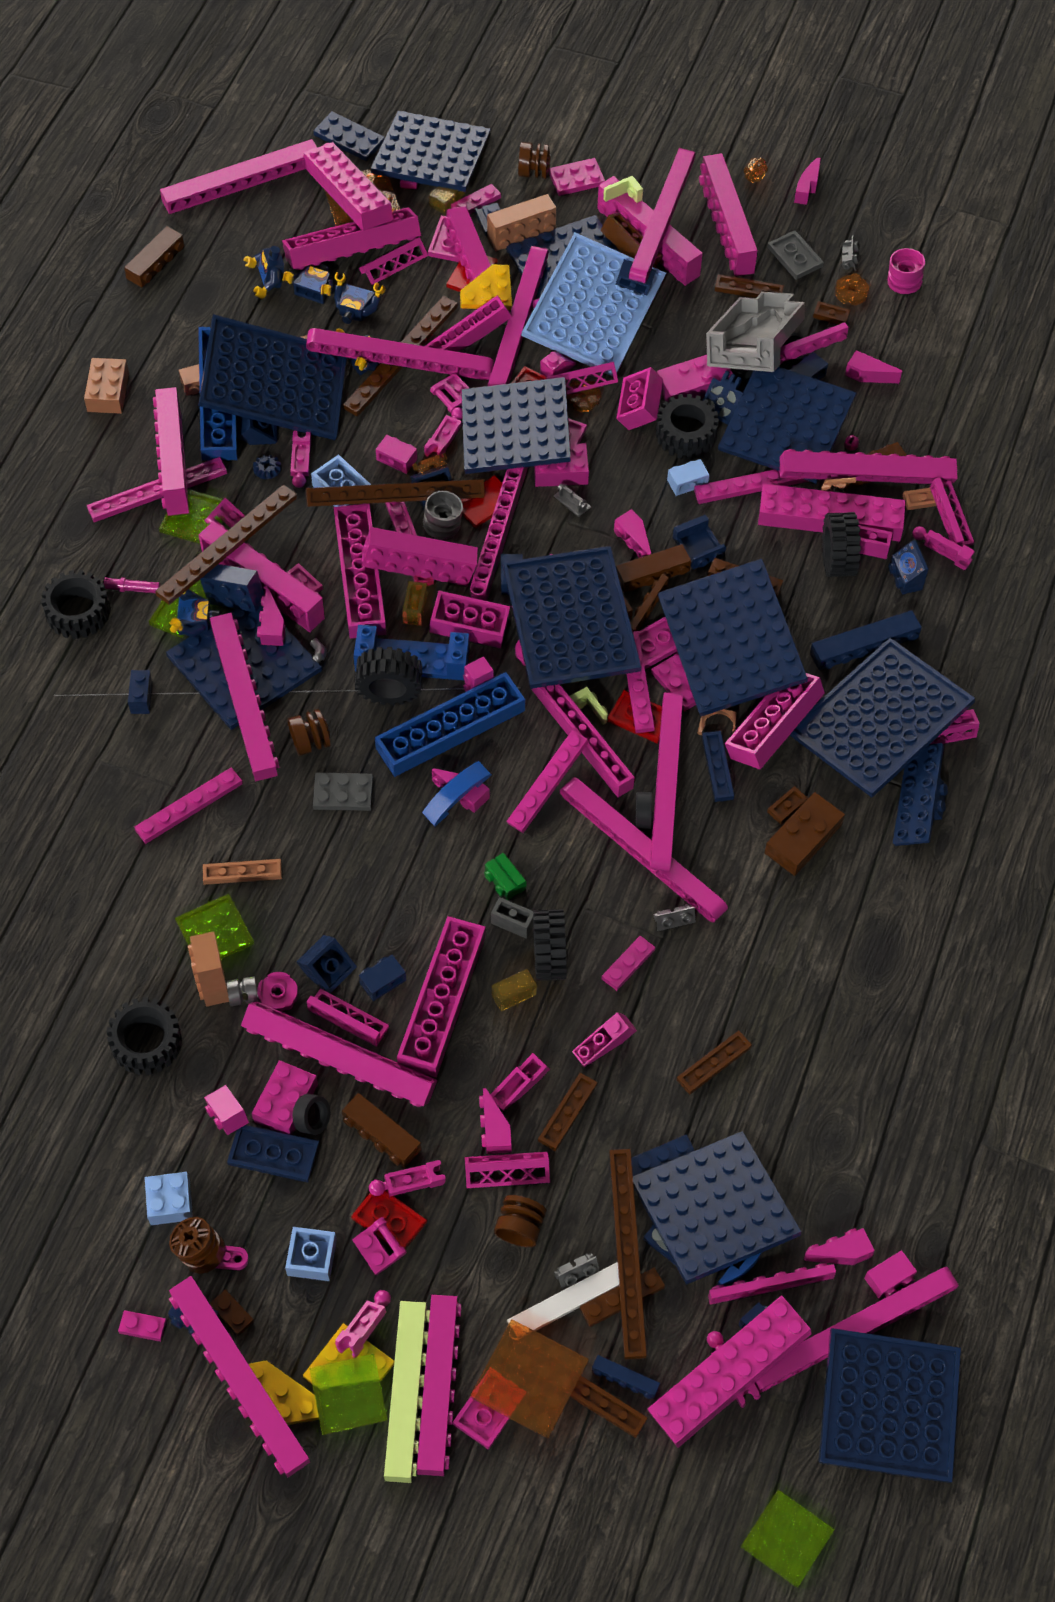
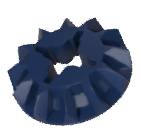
M263 455L262 458L257 457L256 462H253V471L259 478L272 479L280 473L281 462H279L277 457H272V455ZM269 463L270 466H268L265 470L264 466H266Z

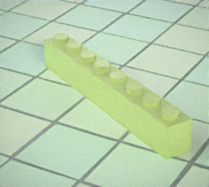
M400 1301L384 1479L389 1482L412 1483V1476L417 1474V1462H413L414 1454H418L419 1440H415L416 1431L420 1432L421 1418H417L418 1409H422L423 1396H419L420 1387L424 1388L425 1374H421V1368L426 1366L427 1353L423 1352V1345L428 1342V1331H425V1323H429L430 1310H427L425 1302Z

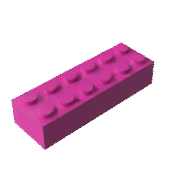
M371 527L363 546L361 566L468 586L477 566L478 547Z
M806 673L808 682L766 695L726 741L725 745L730 759L761 769L825 694L820 677Z

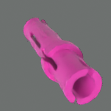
M123 577L121 579L104 578L105 589L120 590V592L156 593L155 590L160 587V582L127 580Z

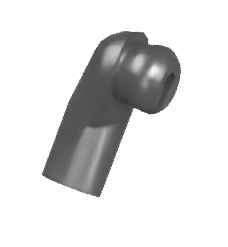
M315 638L310 642V645L315 649V655L312 656V659L321 663L326 657L327 650Z

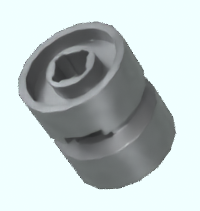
M255 976L243 978L241 982L238 979L226 981L230 1006L242 1005L243 1001L247 1004L254 1001L258 1002Z

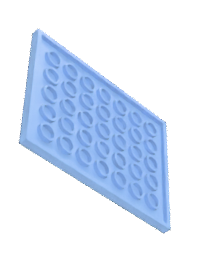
M574 232L521 336L590 367L614 362L617 373L665 278L666 272L652 267L656 272L647 296L615 285L624 259L634 261V258ZM612 371L604 372L610 376H613Z

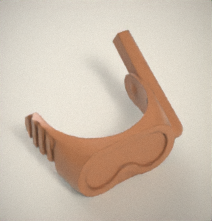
M856 477L827 478L823 483L822 490L834 492L831 486L845 488L846 483H856Z
M723 709L701 716L697 732L699 735H702L707 718L715 714L729 717L733 723L732 734L735 732L737 713L734 711Z

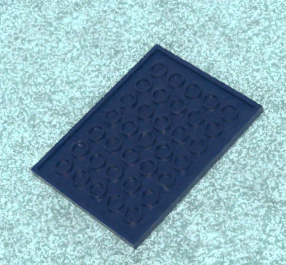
M213 314L198 406L304 433L311 432L312 435L335 440L338 431L347 357L312 352L306 348L307 339Z
M610 546L503 562L504 575L530 689L641 671V664Z
M762 559L658 593L700 717L808 682Z
M889 638L823 697L803 718L790 736L872 798L973 705L975 698Z

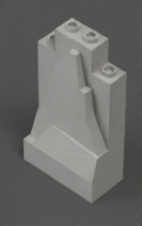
M761 292L757 298L739 297L706 333L707 366L774 372L780 365L782 345L805 319V302H795L794 294Z

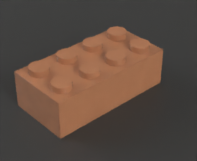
M548 194L487 214V238L495 251L505 249L511 243L521 242L526 238L535 237L541 233L556 229V206Z
M209 932L190 936L191 944L188 945V951L200 1000L205 1001L206 1007L229 1002L215 933Z

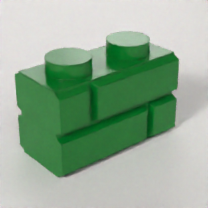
M501 853L495 859L485 864L484 875L489 882L493 881L496 885L495 889L499 896H504L506 900H510L526 889L527 881L505 853Z

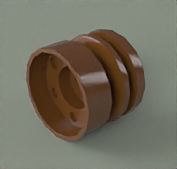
M521 142L518 177H530L531 170H535V178L539 177V171H542V179L547 178L551 160L549 144H544V151H541V143H538L537 149L533 150L532 143Z
M319 709L313 711L315 719H313L310 712H306L307 721L305 722L300 715L287 718L290 734L299 756L312 752L311 743H314L318 750H321V740L325 748L331 746L329 728Z
M507 1195L504 1197V1206L501 1207V1214L503 1216L498 1217L494 1234L510 1244L522 1247L536 1246L540 1234L538 1227L543 1224L546 1208L530 1198Z
M190 1217L181 1221L170 1235L169 1245L171 1251L191 1272L197 1274L207 1273L215 1269L225 1255L226 1246L224 1240L202 1218Z

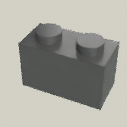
M499 897L491 912V924L527 939L533 927V911Z

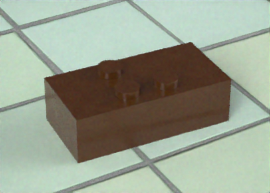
M814 792L766 843L765 854L795 876L842 826L845 814Z

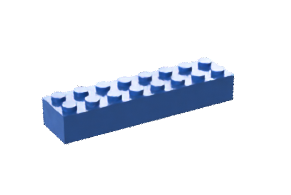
M199 327L200 390L210 327ZM200 406L202 461H209L218 457L221 460H237L236 415Z
M507 672L376 736V750L393 776L396 777L524 712L525 698Z

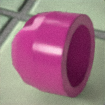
M854 435L846 437L845 448L850 451L856 450L859 444L858 437Z

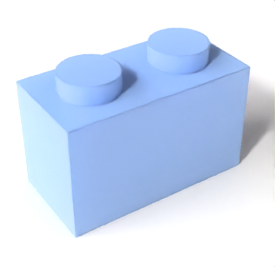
M701 459L668 469L667 481L674 494L678 496L693 491L694 486L707 484L709 473Z

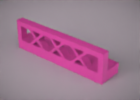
M420 237L359 267L361 274L366 273L371 285L427 257L428 253ZM416 246H419L422 255L419 257L412 255ZM401 254L408 256L407 263L398 262ZM386 262L394 263L392 271L385 269ZM374 268L380 270L379 278L375 280L370 272Z
M614 362L546 378L565 377L567 381L566 387L570 389L566 391L567 394L618 383ZM612 371L613 380L606 381L603 379V373ZM593 375L598 379L595 384L590 385L585 382L587 376ZM577 379L581 383L578 388L573 389L568 385L570 380Z
M941 478L933 479L930 490L949 540L956 542L961 547L963 545H973V537L951 480L942 482ZM944 487H948V490H949V495H948V496H947V494H946V491H945ZM950 503L954 504L956 508L954 512ZM956 518L961 521V526H960V527H959V525H958V523H957ZM962 534L967 537L968 541H964Z
M974 709L966 710L931 744H944L976 738L980 723Z
M321 988L315 997L310 996L307 1000L309 1011L376 1047L389 1028L388 1024ZM323 996L329 999L330 1005L322 1002L320 998ZM344 1007L347 1010V1014L335 1008ZM361 1016L364 1018L365 1023L363 1024L352 1017ZM377 1025L382 1029L380 1032H378L370 1026Z
M548 1152L465 1157L467 1188L550 1183ZM545 1167V1177H535L532 1174L536 1168ZM515 1169H521L525 1172L524 1176L519 1179H515L511 1173ZM497 1170L505 1174L500 1180H494L490 1175ZM470 1172H480L484 1176L480 1181L470 1182Z

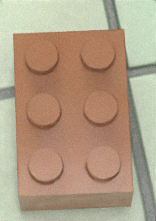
M91 359L84 397L87 412L122 414L129 376L126 359Z

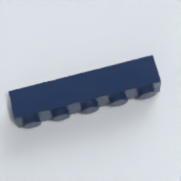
M597 1355L592 1366V1371L595 1375H602L608 1381L618 1382L620 1386L624 1388L629 1387L635 1393L640 1392L648 1399L655 1398L660 1386L659 1382Z

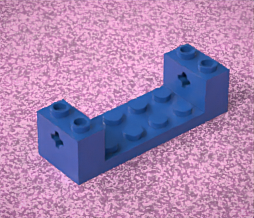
M358 625L354 650L355 672L357 659L363 652L368 653L369 649L376 651L377 647H382L383 649L392 647V650L400 648L404 653L409 651L411 656L416 655L418 660L422 662V677L464 680V666L468 665L469 633L451 632L449 644L381 639L377 636V626Z

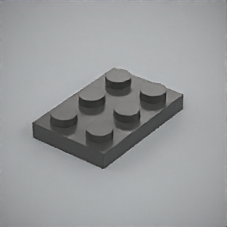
M795 230L768 243L767 248L795 280L823 267L824 262Z
M315 773L313 810L371 811L373 774Z

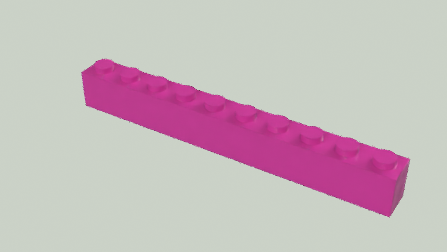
M311 139L160 189L162 202L168 213L172 214L306 169L304 152L317 148V146Z
M788 449L780 456V478L826 480L827 478L856 477V481L931 484L933 479L941 478L942 482L951 480L953 484L958 479L957 459L950 458L949 456L933 458L930 455L916 457V455L899 456L898 454H891L886 456L881 453L865 455L862 452L848 454L847 452L830 453V451L813 452L812 450L798 452L794 449Z
M232 613L211 617V628L255 782L277 776V768H280L277 757L273 758L272 753L275 752L273 742L268 741L270 731L268 725L264 726L263 721H266L264 711L259 710L261 701L259 694L255 695L254 692L257 690L255 680L250 679V675L253 674L250 664L246 665L245 660H248L246 649L241 648V645H244L242 635L237 634V630H239L237 619L233 620Z
M257 1001L249 1003L241 1024L251 1034L265 1036L264 1039L269 1042L283 1044L282 1047L287 1050H297L301 1052L300 1055L303 1057L315 1058L319 1060V1064L324 1066L331 1065L337 1068L336 1070L339 1073L346 1075L349 1073L355 1076L357 1081L363 1083L367 1081L373 1084L374 1088L392 1092L391 1095L399 1099H408L412 1105L417 1107L425 1106L429 1103L437 1080Z
M192 1276L171 1288L169 1292L172 1297L169 1298V1301L175 1310L180 1308L183 1313L180 1318L186 1327L191 1326L194 1330V1333L191 1335L197 1345L203 1344L206 1349L203 1354L209 1363L214 1362L218 1369L215 1370V1373L220 1381L226 1380L229 1385L226 1390L233 1400L237 1398L241 1406L238 1409L243 1417L247 1418L249 1416L253 1423L250 1425V1428L256 1437L261 1435L265 1443L262 1446L268 1456L273 1454L277 1460L274 1465L280 1475L285 1473L288 1478L309 1464L310 1460Z

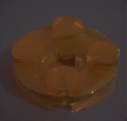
M853 273L837 280L835 295L842 303L849 302L851 305H858L867 299L869 285L859 274Z
M585 380L590 385L595 384V381ZM572 381L570 387L576 389L581 382ZM598 387L567 394V403L571 404L573 409L580 412L593 410V407L598 406L601 401V391Z
M441 454L442 458H440V455L420 461L418 462L419 466L414 463L412 464L413 469L419 474L428 471L431 465H434V468L446 464L445 460H448L446 454Z

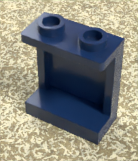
M706 515L674 527L673 531L674 541L677 545L683 544L691 559L693 570L706 566L708 563L713 562L714 558L721 560L725 557L726 546L725 544L720 545L708 527L709 519Z

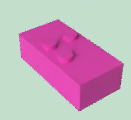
M707 355L658 370L657 373L663 378L661 395L669 403V398L674 396L677 399L680 394H683V397H687V394H692V398H696L697 395L701 396V399L704 398L713 378L721 381L727 370L730 372L729 379L732 371L730 368L707 366Z
M438 591L430 620L429 632L450 637L451 632L469 633L470 642L501 648L509 619L510 606Z

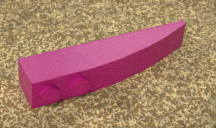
M497 295L429 342L425 347L458 352L483 338L512 318V316Z

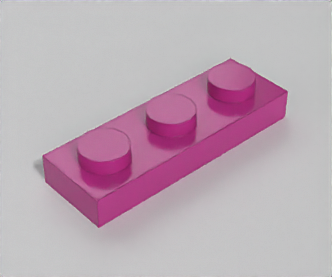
M490 184L451 204V209L466 206L469 214L475 212V208L481 209L482 206L489 205L500 199L501 193L493 184Z
M639 936L602 975V980L617 991L655 951V946L642 936Z

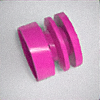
M904 248L895 251L891 255L887 283L894 292L911 294L920 289L925 267L923 254L914 249Z

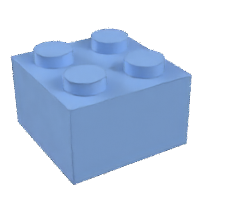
M187 1172L145 1177L147 1218L150 1225L181 1222L193 1217L190 1179Z
M293 1227L285 1267L287 1276L330 1281L337 1241L335 1232Z

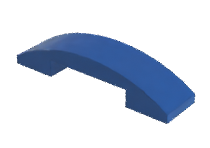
M480 761L472 764L449 781L433 797L422 813L434 826L438 825L449 814L447 812L471 789L475 786L478 788L491 776L490 772Z
M762 1253L746 1259L739 1269L731 1265L719 1280L718 1285L727 1287L742 1279L754 1267Z

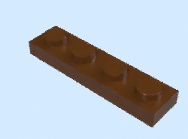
M718 274L715 284L716 292L757 298L761 292L783 293L784 285Z
M662 574L659 580L656 579L653 583L652 591L645 595L643 605L637 607L635 617L629 620L632 632L640 631L659 601L658 593L668 588V576Z
M738 1030L677 1076V1081L690 1095L750 1050L752 1044Z
M582 1073L578 1074L539 1136L538 1142L554 1151L558 1149L597 1086L595 1080Z
M655 1267L640 1275L642 1300L665 1288ZM619 1286L580 1306V1311L589 1327L621 1311Z
M572 1371L561 1389L563 1393L634 1438H637L648 1417Z

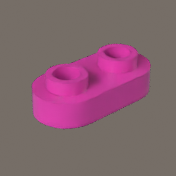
M226 1246L225 1255L216 1268L229 1270L245 1268L249 1261L246 1250L241 1247ZM240 1257L242 1260L236 1263L234 1262L235 1258Z

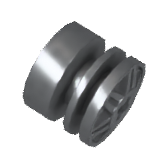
M448 491L434 492L427 498L423 527L430 536L437 539H448L458 533L463 511V503L460 498Z

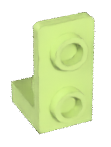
M630 176L605 187L603 199L607 202L628 193L629 197L638 203L642 201L643 188L633 176Z
M588 687L569 696L579 709L588 704L603 725L607 723V709L605 706L600 705L596 694L591 692Z

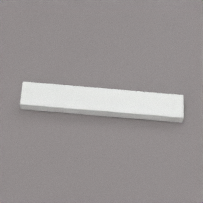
M617 1262L507 1319V1323L516 1339L519 1340L580 1308L581 1305L618 1287Z

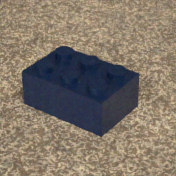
M218 564L200 579L206 598L209 600V604L257 612L261 606L262 595L265 596L257 570Z

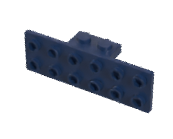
M943 743L929 744L904 768L893 838L895 846L929 843L933 818L939 820L943 817V812L946 808L945 796L948 794V787L940 778L944 750Z

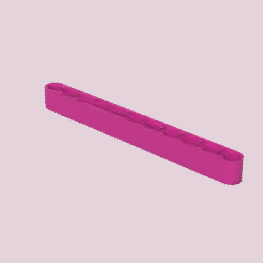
M682 148L678 149L631 266L630 280L641 283L647 282L693 166L696 152Z
M531 246L510 312L512 318L507 322L488 386L509 384L523 340L521 334L530 318L533 308L532 303L538 292L547 263L549 249Z
M312 328L308 331L306 348L312 352L354 359L362 357L366 361L450 375L456 373L458 376L480 380L490 379L494 361L485 356Z
M528 467L507 469L470 586L471 598L488 600Z
M666 692L663 694L650 869L670 871L683 694Z
M573 777L560 789V794L567 802L688 904L695 907L707 920L715 922L727 911V904L717 894L672 857L670 871L650 869L652 840L578 778Z
M947 1266L803 1341L754 1384L759 1393H762L828 1358L831 1328L873 1334L952 1292L959 1284Z

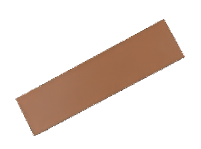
M281 859L203 864L204 885L282 879Z

